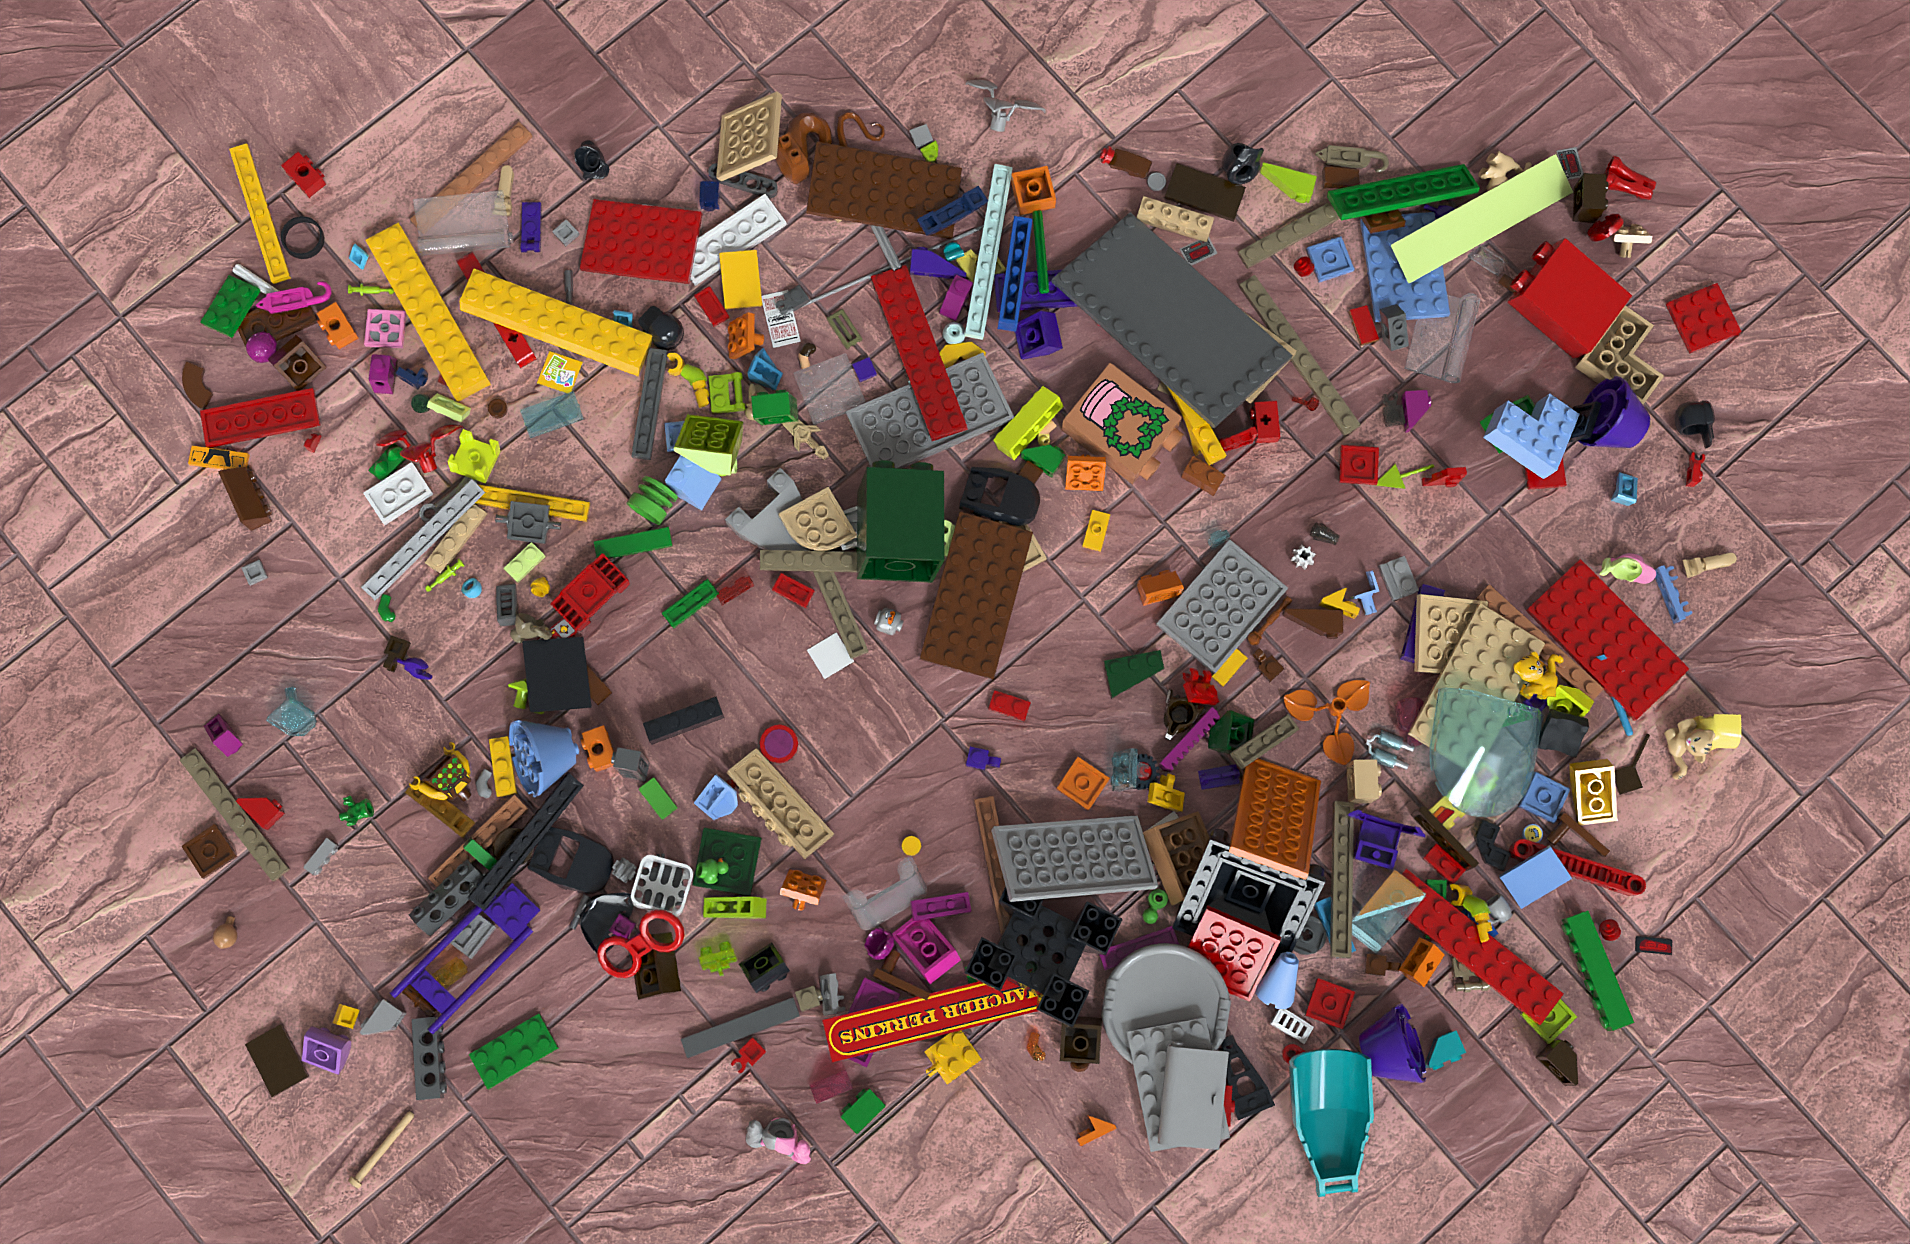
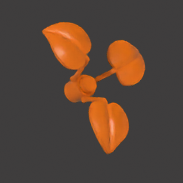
M1364 680L1346 682L1338 688L1337 697L1330 704L1326 703V705L1315 708L1317 705L1315 695L1308 690H1297L1285 695L1283 698L1285 707L1290 715L1297 720L1309 721L1313 718L1314 711L1317 712L1328 708L1331 715L1337 717L1334 735H1329L1325 738L1323 751L1329 759L1341 765H1347L1350 762L1354 753V741L1348 733L1338 735L1340 719L1346 708L1351 711H1360L1366 707L1369 701L1370 682Z

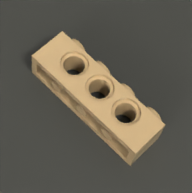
M1144 196L1137 218L1144 224L1207 242L1214 221V217Z

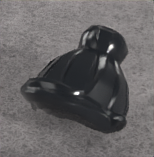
M590 140L582 142L581 147L576 149L574 157L576 164L583 172V178L585 180L588 178L604 179L608 176L610 169L605 163L601 150Z

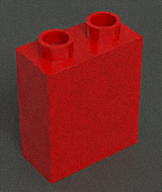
M1566 238L1552 245L1548 241H1544L1531 256L1536 262L1531 271L1523 269L1511 282L1510 287L1515 292L1507 303L1575 359L1590 353L1633 295Z

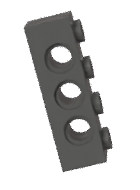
M617 747V752L612 754L611 763L614 764L613 767L623 778L646 782L650 762L643 753Z
M466 859L427 898L413 909L409 914L410 918L431 937L469 900L467 898L484 875Z
M438 1017L412 1019L416 1100L444 1098V1094L447 1093L446 1081H443V1073L446 1072L445 1061H442V1053L445 1051L444 1041H441L443 1025L432 1034L433 1041L427 1044L424 1039L425 1035L429 1033L427 1029ZM428 1053L434 1055V1061L431 1064L426 1062V1055ZM430 1073L435 1075V1082L433 1084L427 1082V1076Z

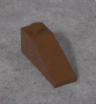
M1285 609L1283 612V617L1320 636H1326L1327 639H1337L1338 636L1343 634V610Z

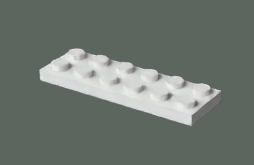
M766 194L698 238L690 279L695 286L721 269L719 253L748 251L787 225Z

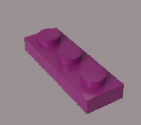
M968 892L910 901L913 921L971 912Z

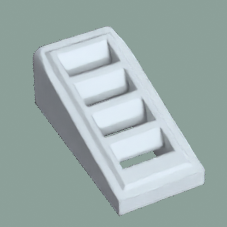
M1277 1009L1270 1022V1025L1305 1044L1314 1028L1286 1009ZM1284 1014L1286 1015V1018L1281 1025L1279 1024V1021ZM1291 1018L1293 1019L1290 1027L1287 1029L1285 1026ZM1296 1022H1298L1299 1026L1296 1032L1294 1033L1292 1032V1030ZM1303 1026H1305L1306 1030L1301 1038L1298 1035Z

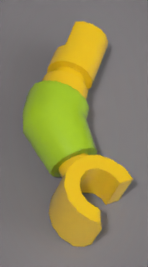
M668 353L667 357L671 361H678L677 367L674 369L669 368L668 373L673 376L681 374L693 386V390H696L695 396L698 407L707 406L710 395L708 389H705L707 387V378L703 370L690 364L685 365L684 360L677 353Z
M1451 884V890H1458L1459 892L1458 900H1452L1451 904L1463 906L1467 909L1472 917L1475 918V922L1478 923L1477 929L1481 943L1488 941V932L1492 930L1491 922H1488L1490 919V909L1487 903L1473 896L1468 886Z

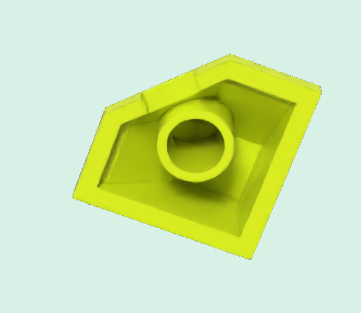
M1559 685L1556 688V697H1547L1549 711L1553 709L1584 717L1594 703L1580 689Z

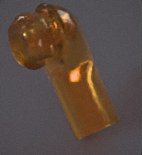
M1031 1032L1027 1051L1033 1060L1043 1061L1046 1054L1038 1046L1040 1034Z

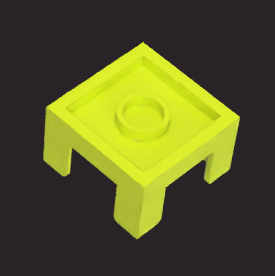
M463 429L459 436L460 447L455 457L451 454L448 459L449 469L451 472L486 483L501 452L499 442L490 439V445L473 439L472 432Z

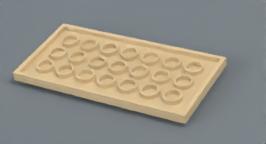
M1478 604L1411 726L1408 735L1468 772L1476 774L1525 682L1515 673L1514 663L1519 662L1521 658L1530 655L1534 651L1539 656L1545 643L1483 604Z

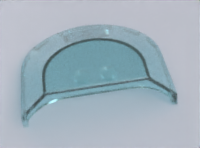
M1446 687L1438 690L1429 752L1431 771L1434 770L1437 778L1435 783L1443 796H1447L1452 802L1453 807L1471 816L1492 817L1509 811L1520 802L1533 778L1544 717L1538 708L1474 690Z

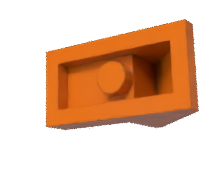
M1087 1115L1094 1130L1090 1131L1088 1128L1078 1133L1080 1137L1076 1138L1079 1146H1083L1117 1128L1114 1124Z

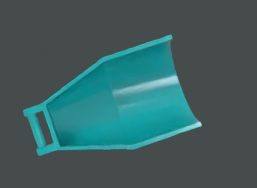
M1343 1049L1313 1050L1293 1056L1289 1061L1292 1121L1314 1173L1317 1196L1325 1197V1194L1346 1191L1351 1193L1358 1192V1176L1364 1157L1363 1151L1365 1143L1368 1142L1370 1124L1373 1123L1374 1119L1371 1058L1360 1052ZM1348 1180V1183L1325 1186L1327 1182Z

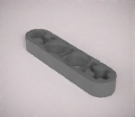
M718 163L712 164L709 167V177L716 183L759 196L766 194L768 198H774L778 193L777 183L771 179L743 172L738 174L740 179L737 182H731L729 178L720 181L714 176ZM749 180H756L757 185L750 188L747 186V182ZM769 186H772L773 190H770V192H767L766 188H769Z

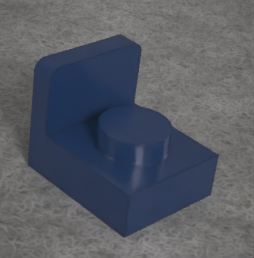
M399 367L396 371L399 379L417 390L424 386L428 380V373L424 368H421L417 375L408 368L404 370Z

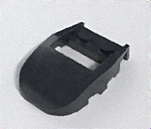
M971 467L960 500L959 509L963 510V507L974 510L973 514L981 517L982 515L990 518L992 521H1005L1009 525L1023 526L1035 519L1040 505V494L1037 487L1030 480L1000 468ZM999 477L1008 481L1000 507L981 503L989 478Z
M550 827L538 842L527 868L565 890H573L583 894H595L606 886L613 870L614 857L606 846L589 838V836ZM563 836L580 842L566 879L549 873Z

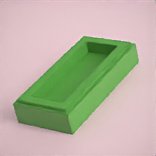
M654 777L638 789L662 820L678 809Z

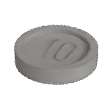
M1158 172L1152 173L1147 180L1148 187L1153 191L1162 190L1166 184L1164 175Z

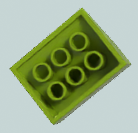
M687 414L675 443L674 451L710 473H715L719 476L731 475L742 443L743 421Z

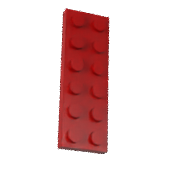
M313 388L200 410L207 448L321 426L315 390Z

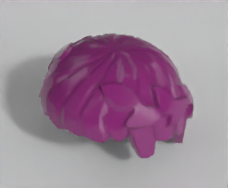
M264 331L253 334L246 344V351L249 357L258 363L269 362L267 359L277 352L276 340L270 333Z
M880 927L872 930L864 944L868 951L867 954L876 960L884 959L894 947L892 933Z

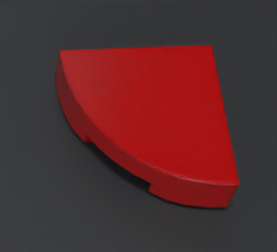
M313 433L311 434V439H306L304 447L308 451L315 453L321 435Z

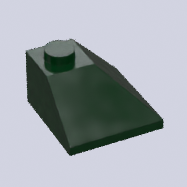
M1228 710L1210 729L1208 749L1230 754L1252 739L1254 719Z

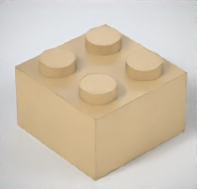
M1353 760L1347 764L1348 802L1354 804L1373 803L1379 799L1382 793L1381 784H1378L1381 768L1380 765H1377V760Z

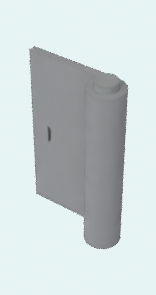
M1172 1041L1171 1045H1167L1158 1143L1168 1146L1219 1150L1229 1052L1188 1048L1183 1046V1042Z

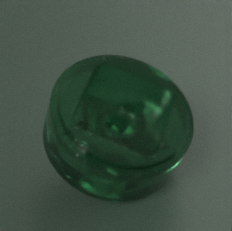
M425 394L415 395L411 401L413 410L417 413L428 412L430 408L427 405L430 398Z

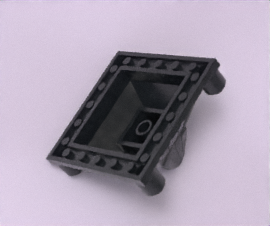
M1215 829L1210 833L1208 845L1185 898L1178 907L1172 928L1193 936L1208 905L1280 936L1281 941L1269 963L1272 966L1281 953H1292L1325 884L1324 869L1317 864H1310L1309 874L1305 880L1300 877H1294L1286 872L1275 870L1269 866L1255 863L1252 860L1238 857L1229 853L1230 836L1227 831Z

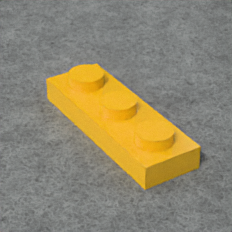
M509 736L489 739L496 796L516 795L517 788Z

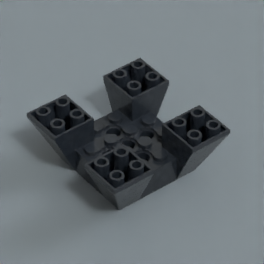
M1005 886L998 902L1010 915L997 944L981 937L964 974L998 991H1001L1007 980L1038 996L1036 1010L1073 1028L1089 994V990L1071 982L1070 978L1083 952L1100 955L1107 954L1123 919L1087 901L1075 920L1072 921L1042 906L1041 904L1044 899L1010 902ZM1043 928L1050 929L1051 937H1046L1043 934ZM1018 936L1025 939V946H1020L1017 943L1016 939ZM1035 945L1042 947V955H1038L1035 952ZM1053 954H1057L1060 957V964L1053 962ZM1027 963L1034 965V973L1027 971Z

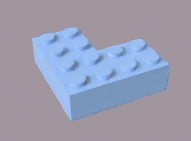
M1548 394L1536 403L1531 416L1510 401H1506L1495 409L1483 438L1545 479L1558 470L1579 413L1551 394Z

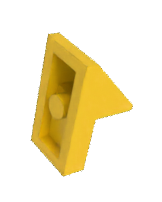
M1347 588L1324 597L1318 605L1329 610H1343V615L1353 619L1357 617L1360 610L1353 602H1343Z

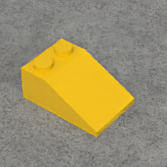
M1608 759L1569 763L1570 785L1577 823L1579 825L1617 821L1614 765Z

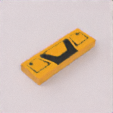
M192 446L188 464L220 470L239 467L247 468L250 455L243 452Z

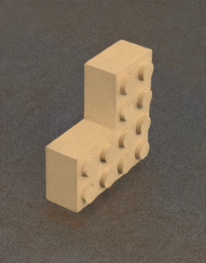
M1625 305L1590 353L1585 354L1575 368L1598 384L1606 378L1611 380L1614 376L1622 377L1628 382L1641 403L1644 404L1664 375L1633 353L1654 325Z

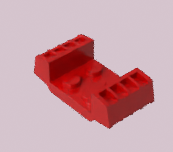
M602 553L583 569L550 605L575 631H582L591 623L589 619L617 592L621 594L630 585V582Z

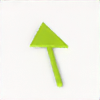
M1395 463L1378 480V484L1375 486L1406 489L1402 480L1403 477L1434 468V464L1400 475Z

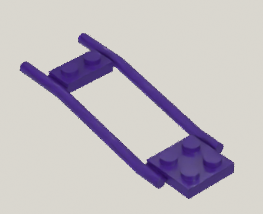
M512 883L499 897L495 896L484 910L476 905L404 977L390 994L396 998L411 984L441 1013L438 1019L427 1029L430 1033L434 1034L533 933L527 924L536 916L540 909ZM483 911L514 941L455 999L425 968Z

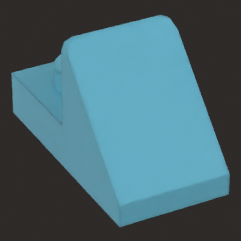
M1619 472L1616 480V490L1611 501L1626 506L1634 504L1637 501L1638 478Z

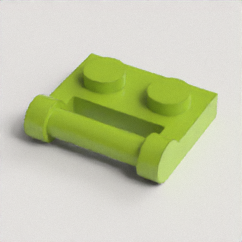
M741 372L709 376L712 414L746 410L742 396L741 380H743V374ZM734 381L736 404L730 405L728 382Z

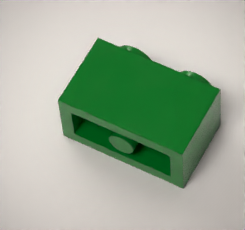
M870 1088L867 1091L863 1089L856 1096L858 1100L853 1105L848 1103L841 1110L843 1113L841 1118L856 1134L886 1107Z

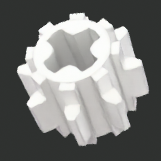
M1300 545L1298 550H1293L1294 557H1292L1291 561L1296 563V568L1302 566L1305 570L1307 565H1313L1314 561L1312 558L1316 554L1310 551V546L1304 548L1303 545ZM1302 554L1303 557L1307 558L1306 560H1304L1302 557L1300 558L1299 556Z

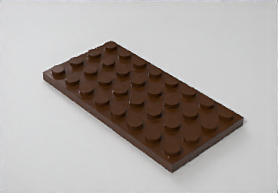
M816 142L806 214L926 235L917 219L931 211L935 212L958 199L962 168ZM955 224L929 236L952 239Z
M959 512L919 660L994 680L1031 543L1032 531Z

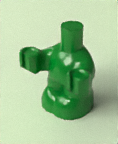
M351 796L343 798V804L348 805V810L340 813L339 818L341 821L346 820L347 826L355 825L358 820L373 817L374 808L369 799H363L359 803H355Z

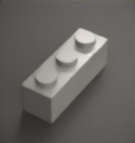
M326 838L303 868L312 875H319L323 870L322 867L329 863L330 857L336 854L339 846Z

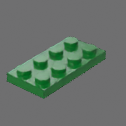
M537 1014L470 1053L469 1056L486 1088L489 1090L556 1051L559 1047L541 1014Z

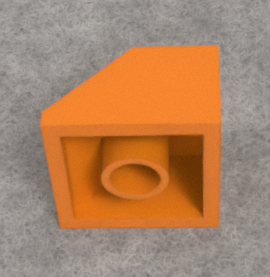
M1170 570L1161 571L1159 575L1153 577L1151 574L1140 577L1141 580H1138L1137 583L1143 606L1180 597L1184 589L1176 571L1170 572Z

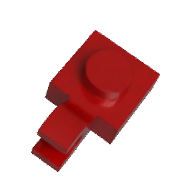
M1695 452L1689 455L1690 465L1687 468L1686 486L1694 487L1701 482L1703 477L1701 464L1705 461V454L1700 455V460L1695 459Z

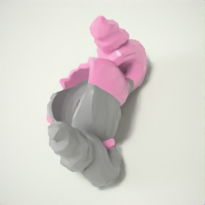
M775 1118L770 1121L765 1129L762 1128V1125L757 1120L749 1122L746 1128L745 1141L750 1147L766 1146L770 1150L786 1154L797 1163L806 1164L810 1162V1146L805 1140L797 1142V1129L795 1124L791 1125L788 1119Z

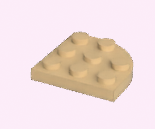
M829 487L778 514L790 536L800 545L812 550H831L857 537L855 530Z

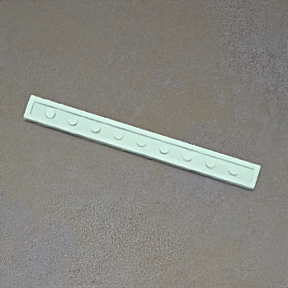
M994 164L964 334L966 337L981 340L984 337L1013 167Z

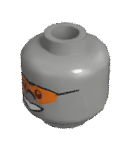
M885 607L883 610L878 611L874 624L878 631L894 635L896 630L900 632L904 621L900 620V612Z

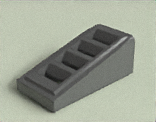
M516 584L496 586L497 621L500 626L515 625L516 615L519 614ZM509 592H511V594H512V595H504V596H502V593H509ZM512 600V602L502 603V601ZM505 608H512V610L503 611Z

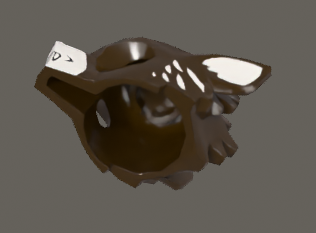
M1169 688L1163 718L1164 725L1167 728L1165 738L1170 740L1176 733L1184 732L1207 708L1203 706L1198 709V704L1188 702L1187 696L1180 698V695L1177 694L1174 697L1173 690Z

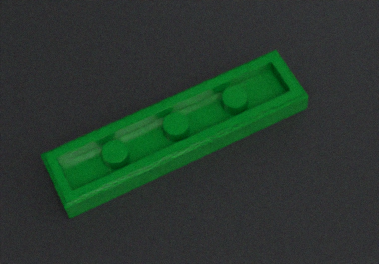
M669 527L594 541L596 558L603 553L608 559L673 547Z

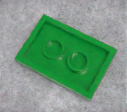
M228 275L200 323L233 338L261 290L256 286Z

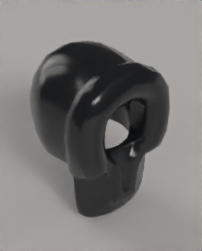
M1243 143L1231 145L1225 152L1222 161L1227 179L1233 184H1245L1252 181L1260 171L1259 160L1264 149L1250 148Z
M651 306L638 319L639 325L647 334L652 335V343L661 350H672L683 340L684 330L679 319L668 312L661 311L656 306Z
M1702 400L1700 402H1686L1680 405L1674 415L1678 432L1681 435L1701 434L1705 449L1709 448L1714 439L1713 423L1715 415L1712 404L1707 400Z

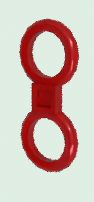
M655 909L647 912L641 918L639 925L640 933L630 939L622 936H611L605 938L599 944L597 956L600 965L608 974L617 978L634 976L640 970L642 964L641 956L652 949L659 952H671L683 943L685 934L680 920L673 913L666 910ZM655 918L668 921L675 930V940L670 943L656 941L649 933V921ZM611 945L625 947L632 955V967L628 969L614 967L607 959V947Z

